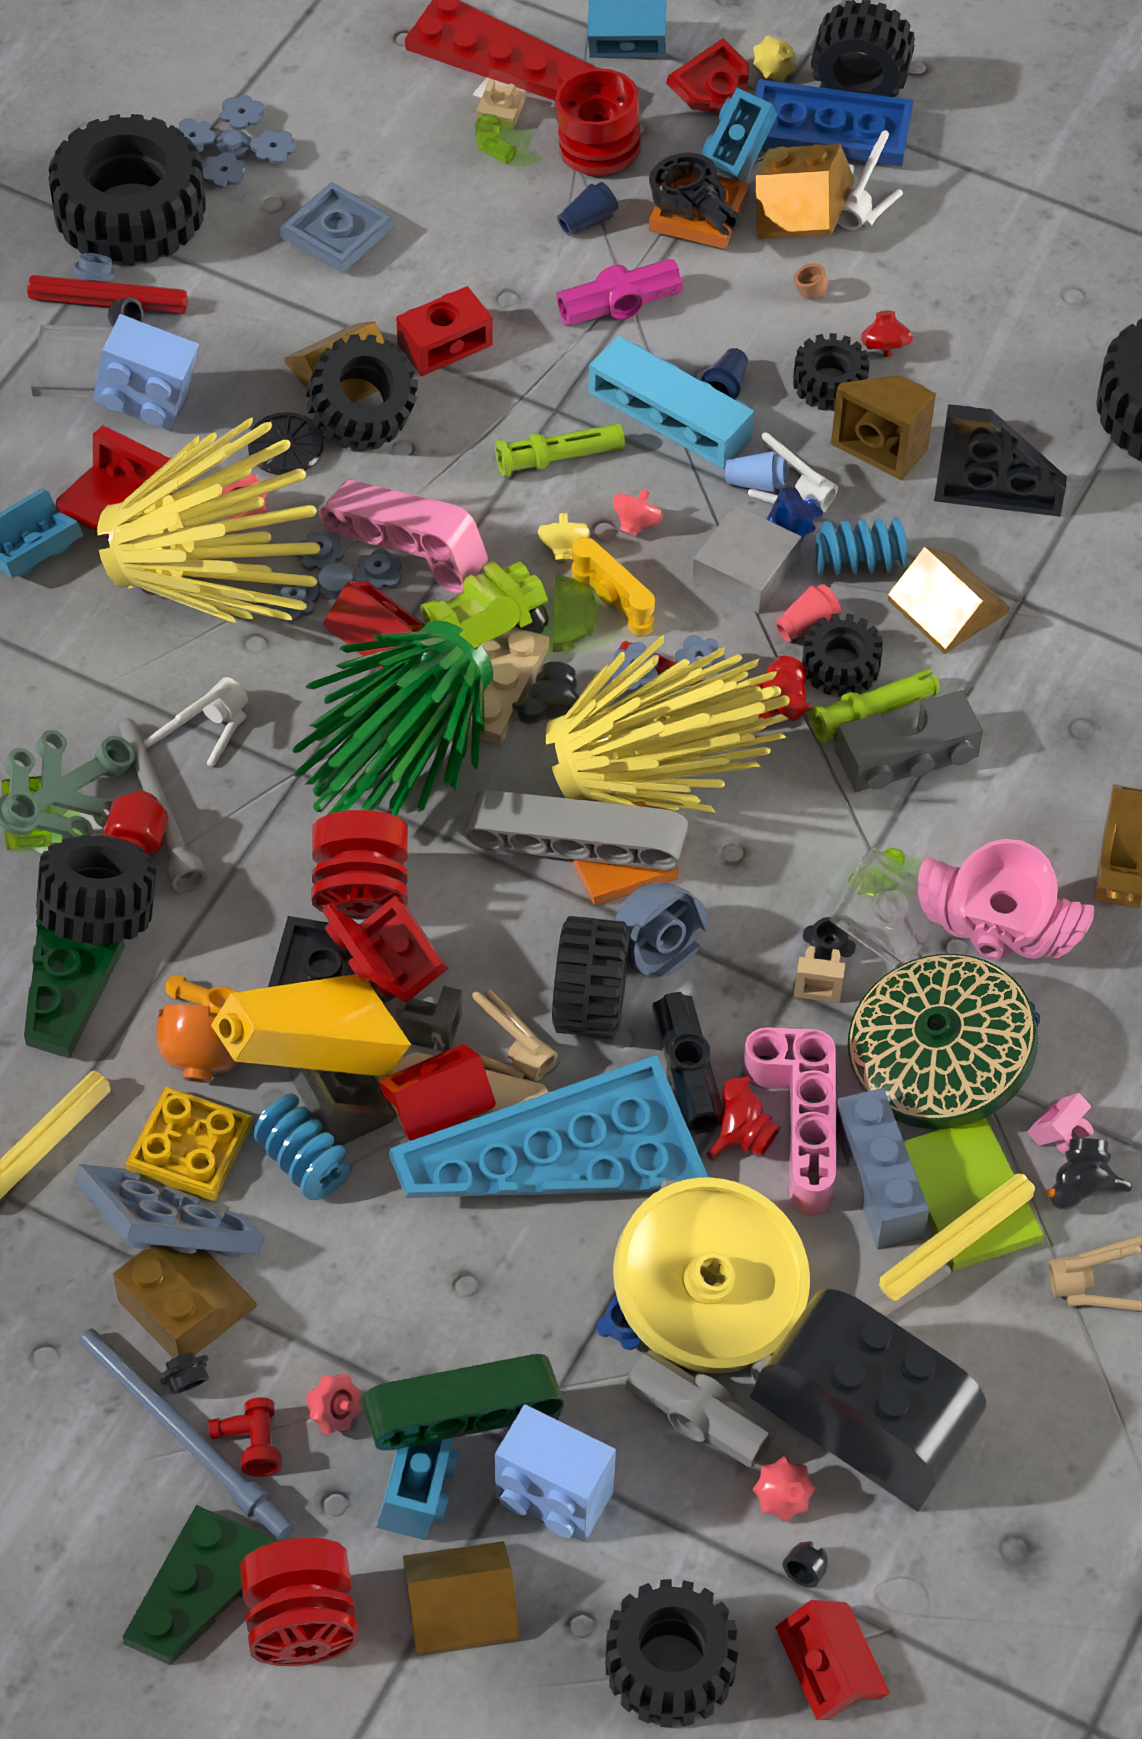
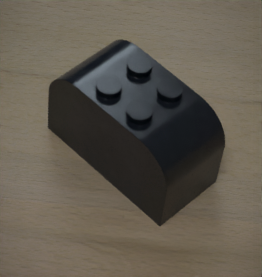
M824 1289L816 1293L761 1370L750 1395V1398L917 1512H919L986 1409L984 1393L975 1380L961 1367L860 1299L833 1289Z

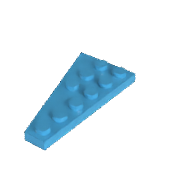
M657 1055L392 1147L388 1153L406 1198L657 1192L661 1189L663 1180L682 1181L708 1177Z

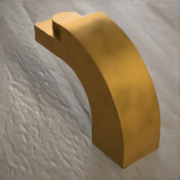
M1112 785L1096 877L1095 901L1140 909L1142 900V789Z

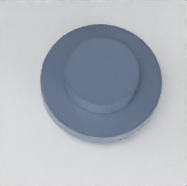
M81 254L79 262L75 263L74 273L80 276L81 280L105 282L113 280L115 276V270L112 268V259L101 254Z

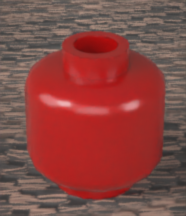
M134 791L132 794H124L117 797L112 803L103 834L111 838L127 840L129 844L138 845L143 848L144 853L152 856L157 853L162 845L168 824V813L151 793Z

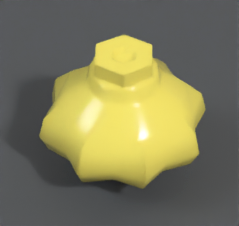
M765 36L760 44L753 46L755 57L753 66L760 71L764 80L772 79L776 82H783L788 75L795 72L794 59L796 53L785 39Z
M560 513L559 523L541 525L538 529V535L541 542L553 551L556 561L573 560V543L580 538H589L590 531L584 523H568V514Z

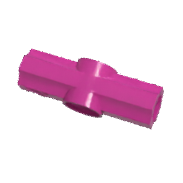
M667 259L630 271L623 265H612L600 272L593 282L556 292V303L565 326H571L607 314H611L615 319L623 320L637 314L644 303L681 293L683 282L679 267L674 259Z

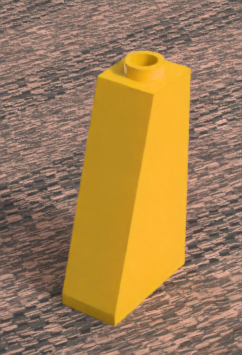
M356 974L231 993L211 1024L233 1060L244 1063L388 1076L411 1045L369 982L364 983Z

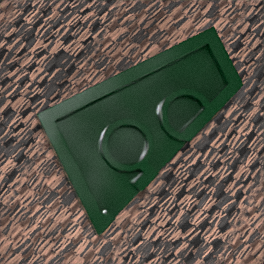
M37 917L36 945L33 948V973L28 994L24 1038L26 1046L70 1059L125 947L124 939L121 943H103V945L72 942V939L61 938L55 935V931L47 930L43 926V921Z
M196 1505L123 1634L124 1645L171 1665L216 1622L215 1618L238 1596L240 1598L243 1597L239 1564L245 1556L262 1546L277 1542V1540Z

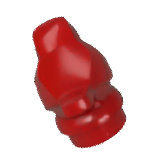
M785 655L777 657L766 670V673L777 672L774 678L756 684V686H759L761 689L772 686L780 687L781 694L779 696H788L790 702L787 706L778 708L777 713L787 717L788 721L794 722L811 709L810 704L806 702V690L804 687L807 671L803 663L794 657Z
M748 1075L743 1078H731L723 1085L721 1096L724 1105V1116L722 1118L721 1132L718 1140L706 1153V1156L711 1160L715 1159L726 1149L741 1146L747 1154L753 1153L761 1158L770 1148L780 1131L781 1126L772 1121L773 1117L771 1115L763 1113L760 1099L750 1091V1077Z

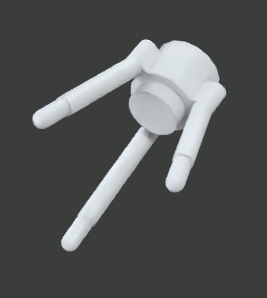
M882 131L841 212L837 223L847 230H859L863 225L871 228L876 218L903 194L901 189H896L871 210L872 198L867 191L863 190L889 136L888 131ZM849 164V167L853 174L854 166L852 164Z
M763 433L762 439L767 443V447L771 451H776L777 455H781L788 461L790 467L802 475L793 491L798 496V500H792L756 489H749L748 495L765 502L793 509L805 517L808 516L811 510L819 515L823 514L833 502L838 486L813 471L769 433Z
M228 677L222 678L205 696L185 708L172 721L145 739L143 742L146 749L203 711L215 723L228 722L207 761L208 766H215L236 728L247 718L246 714L241 710L248 703L247 693L235 680Z

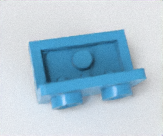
M42 488L0 513V571L11 578L30 573L34 570L37 563L51 555L65 552L70 548L72 542L84 536L78 521L56 510L48 490Z

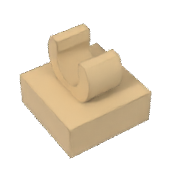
M490 79L476 109V122L514 130L525 104V91L517 90L514 84H509V87L495 85V80Z
M809 946L806 949L805 957H799L794 997L840 1003L845 963L840 962L841 955L839 950L833 949L830 961L814 959L815 947Z

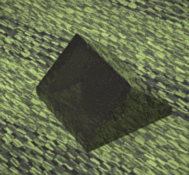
M288 1067L290 1079L305 1105L311 1111L313 1119H317L323 1124L321 1132H329L334 1136L333 1146H342L393 1122L398 1116L391 1103L384 1097L381 1087L373 1075Z

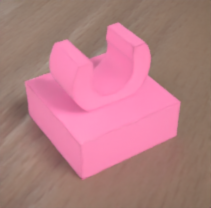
M1080 1093L1053 1100L1027 1133L1039 1146L1055 1142L1057 1149L1065 1154V1151L1069 1150L1072 1130L1080 1138L1091 1136L1094 1133L1092 1125L1082 1118L1091 1106Z

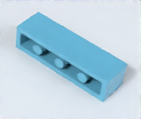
M619 335L589 364V394L722 469L725 468L726 460L733 459L752 439L754 410L748 408L743 402L734 400L714 389L709 383L696 379L680 370L673 363L660 359L646 351L642 346L633 344Z

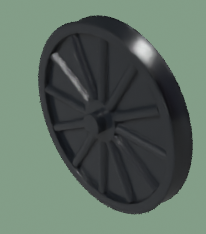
M290 412L272 414L261 419L251 429L252 431L266 422L272 423V427L267 433L248 444L249 456L281 440H289L291 443L289 449L256 465L268 473L281 475L296 469L306 471L322 455V432L320 428L316 429L312 420L304 415Z

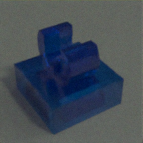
M796 487L782 488L767 520L802 536V543L805 535L814 532L816 529L812 522L814 517L822 516L824 512L815 499L803 500Z

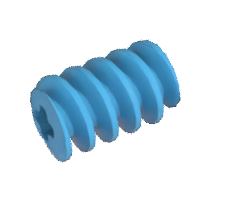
M898 518L891 520L888 531L882 519H875L871 531L866 520H858L854 532L847 520H842L839 523L837 533L830 521H824L820 533L817 531L815 549L818 576H823L827 563H831L835 575H840L843 563L847 562L853 575L858 573L861 562L866 563L870 574H874L878 561H882L886 572L891 573L894 562L899 560L903 571H905L907 558L906 534L903 524Z
M293 1093L286 1094L262 1112L253 1128L254 1138L258 1145L266 1149L267 1155L277 1161L278 1167L286 1174H289L290 1181L296 1186L301 1187L302 1194L309 1200H320L335 1191L351 1173L352 1165L342 1163L346 1156V1149L341 1145L333 1146L334 1136L329 1132L321 1133L323 1124L319 1120H309L311 1111L305 1106L298 1107L299 1098Z

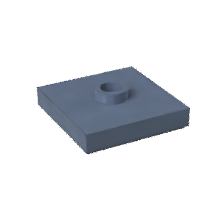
M330 182L280 227V236L343 274L394 228L392 216L335 183Z

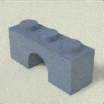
M884 1088L838 1098L836 1135L847 1166L857 1165L864 1190L863 1211L877 1250L924 1239L929 1209Z

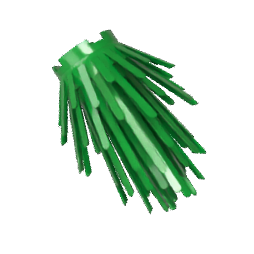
M431 621L418 632L373 635L377 641L348 644L339 648V650L345 653L393 647L341 662L335 666L345 670L312 681L306 685L307 689L314 690L375 667H383L327 695L324 698V703L326 704L354 693L311 723L309 726L316 728V730L293 748V753L301 752L314 741H321L338 730L295 773V777L304 775L317 762L321 761L341 744L305 783V785H313L317 781V785L313 788V794L320 797L313 805L316 812H322L376 754L366 766V769L328 814L349 810L394 761L365 800L362 809L375 811L394 782L399 780V786L389 801V809H392V815L396 816L439 743L417 804V811H423L435 779L440 774L453 734L454 738L443 782L446 788L450 784L454 792L456 791L462 759L466 755L471 718V764L475 770L479 765L480 731L484 734L485 730L484 692L493 681V667L488 654L481 644L475 649L467 640L459 635L463 629L455 624L445 621Z

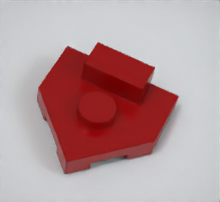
M722 38L669 74L666 84L692 110L720 114L723 104L727 98H732L736 88L748 92L750 64Z

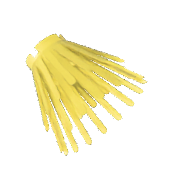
M253 417L233 428L217 441H215L217 437L216 432L209 434L200 442V436L195 437L127 497L123 503L107 505L102 511L97 526V536L109 534L110 548L99 550L107 575L118 587L129 586L128 589L140 587L236 623V620L231 615L252 619L253 616L250 612L271 618L292 620V617L286 612L244 601L266 603L297 610L307 609L308 606L305 602L181 577L192 576L313 587L317 584V579L313 576L275 573L266 565L243 564L221 560H199L314 555L319 553L320 545L315 542L266 544L271 540V534L267 531L225 535L230 532L313 517L317 512L314 505L298 506L213 522L259 509L264 506L265 501L258 495L294 484L306 477L305 470L296 469L221 495L223 488L248 477L252 472V467L288 450L291 445L290 441L281 440L169 495L267 433L271 429L272 423L266 422L233 443L228 442L252 425Z

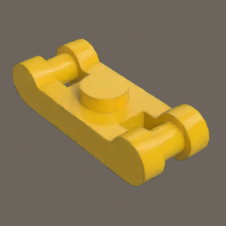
M591 538L577 539L572 545V559L574 560L572 563L573 580L578 584H589L595 589L598 597L605 604H611L628 620V630L631 634L638 637L649 635L654 628V616L652 614L655 609L654 595Z

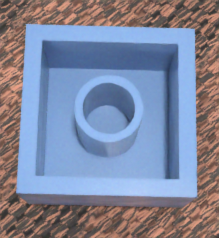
M119 314L102 350L93 402L103 405L111 411H119L140 419L148 425L172 431L188 395L199 344Z
M524 1404L495 1453V1498L499 1499L500 1503L514 1514L524 1516L527 1513L543 1521L550 1531L560 1537L571 1538L573 1536L586 1542L614 1493L616 1449Z

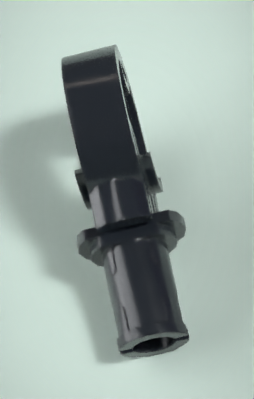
M679 153L663 159L652 169L649 183L653 201L658 208L671 214H683L691 221L695 219V213L699 221H709L722 235L730 234L723 224L730 228L732 232L737 229L740 223V215L724 203L727 197L725 187L719 183L716 166L711 159L698 153ZM692 172H695L697 180L693 183L679 186L678 189L668 187L669 184L674 183L681 177H691Z

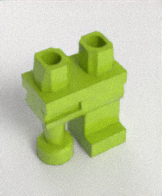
M494 561L482 565L485 574L475 576L470 574L465 578L461 594L447 602L444 600L439 602L436 599H432L420 605L426 624L431 621H445L455 624L463 629L459 635L475 648L510 631L516 624L522 628L532 623L529 610L548 602V598L541 580L535 574L530 576L529 571L521 561L504 569Z

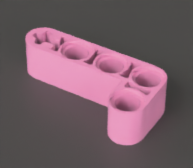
M346 480L318 513L322 524L330 532H334L340 537L426 558L436 582L454 594L462 593L465 578L470 574L473 576L477 575L481 571L482 565H485L488 561L487 553L472 516L461 507L362 482Z
M759 1028L751 1032L747 1037L743 1073L744 1076L748 1075L750 1077L749 1083L755 1087L790 1090L789 1196L792 1205L801 1213L808 1215L820 1214L831 1205L836 1178L835 1044L828 1034L820 1030ZM768 1056L771 1057L772 1060H762L758 1057ZM805 1058H816L820 1061L810 1062L807 1061ZM805 1099H817L820 1101V1103H810L807 1102ZM812 1139L819 1141L821 1144L811 1145L804 1141ZM808 1172H817L816 1185L809 1184Z

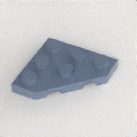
M79 1164L74 1182L85 1193L89 1202L94 1204L104 1215L105 1220L123 1237V1241L126 1244L139 1249H150L152 1244L163 1245L189 1254L195 1253L197 1249L213 1250L219 1255L230 1258H237L241 1253L260 1255L265 1237L247 1217L227 1210L222 1218L217 1211L201 1206L202 1199L169 1186H165L162 1193H160L154 1186L139 1181L141 1175L123 1168Z

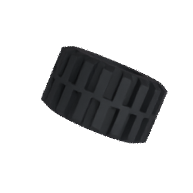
M850 0L846 1L845 7L840 4L834 6L831 13L827 12L823 17L812 52L811 68L814 69L812 75L815 81H821V88L896 97L900 89H903L906 84L915 48L914 32L909 31L911 25L907 19L901 20V13L893 9L890 11L886 9L887 5L881 2L878 5L871 4V0H862L861 3Z
M359 334L349 336L347 343L342 338L334 341L332 348L327 347L321 354L307 387L306 397H309L306 406L308 414L315 413L312 423L316 429L323 426L325 428L323 436L329 441L333 437L339 439L340 443L338 446L347 449L349 443L355 444L356 451H365L368 444H371L373 450L380 448L385 439L390 443L396 438L399 430L403 429L417 399L415 394L418 390V380L412 379L416 371L412 363L405 365L404 361L407 355L401 349L397 353L391 349L394 343L385 339L383 344L376 342L377 336L368 334L366 340H361ZM352 378L368 381L378 389L383 403L374 407L357 405L343 393L340 382Z
M80 835L75 838L68 837L62 839V843H53L48 846V851H43L40 856L36 900L37 917L43 921V926L47 930L55 931V935L61 938L72 939V942L103 945V943H121L123 939L131 940L138 936V932H144L152 920L156 864H153V858L150 854L143 852V848L135 844H129L127 840L121 838H111L106 835Z
M568 916L564 922L559 940L552 1003V1023L556 1033L608 1039L614 1038L620 1026L627 972L629 930L626 922Z
M672 1579L660 1580V1587L654 1590L650 1583L644 1584L639 1587L638 1598L636 1599L629 1593L621 1601V1611L614 1610L610 1619L605 1656L606 1676H610L609 1687L614 1696L621 1694V1706L628 1713L636 1707L639 1709L638 1719L648 1724L652 1716L661 1719L660 1727L667 1728L672 1727L673 1719H681L683 1727L692 1725L697 1713L703 1719H706L714 1713L715 1702L722 1705L728 1697L729 1686H733L739 1641H736L737 1627L735 1621H728L729 1609L723 1601L716 1605L713 1604V1592L705 1587L700 1594L693 1591L694 1582L683 1580L682 1587H672ZM676 1635L693 1643L701 1653L702 1658L694 1666L686 1670L669 1672L658 1669L650 1664L643 1656L641 1649L656 1637Z

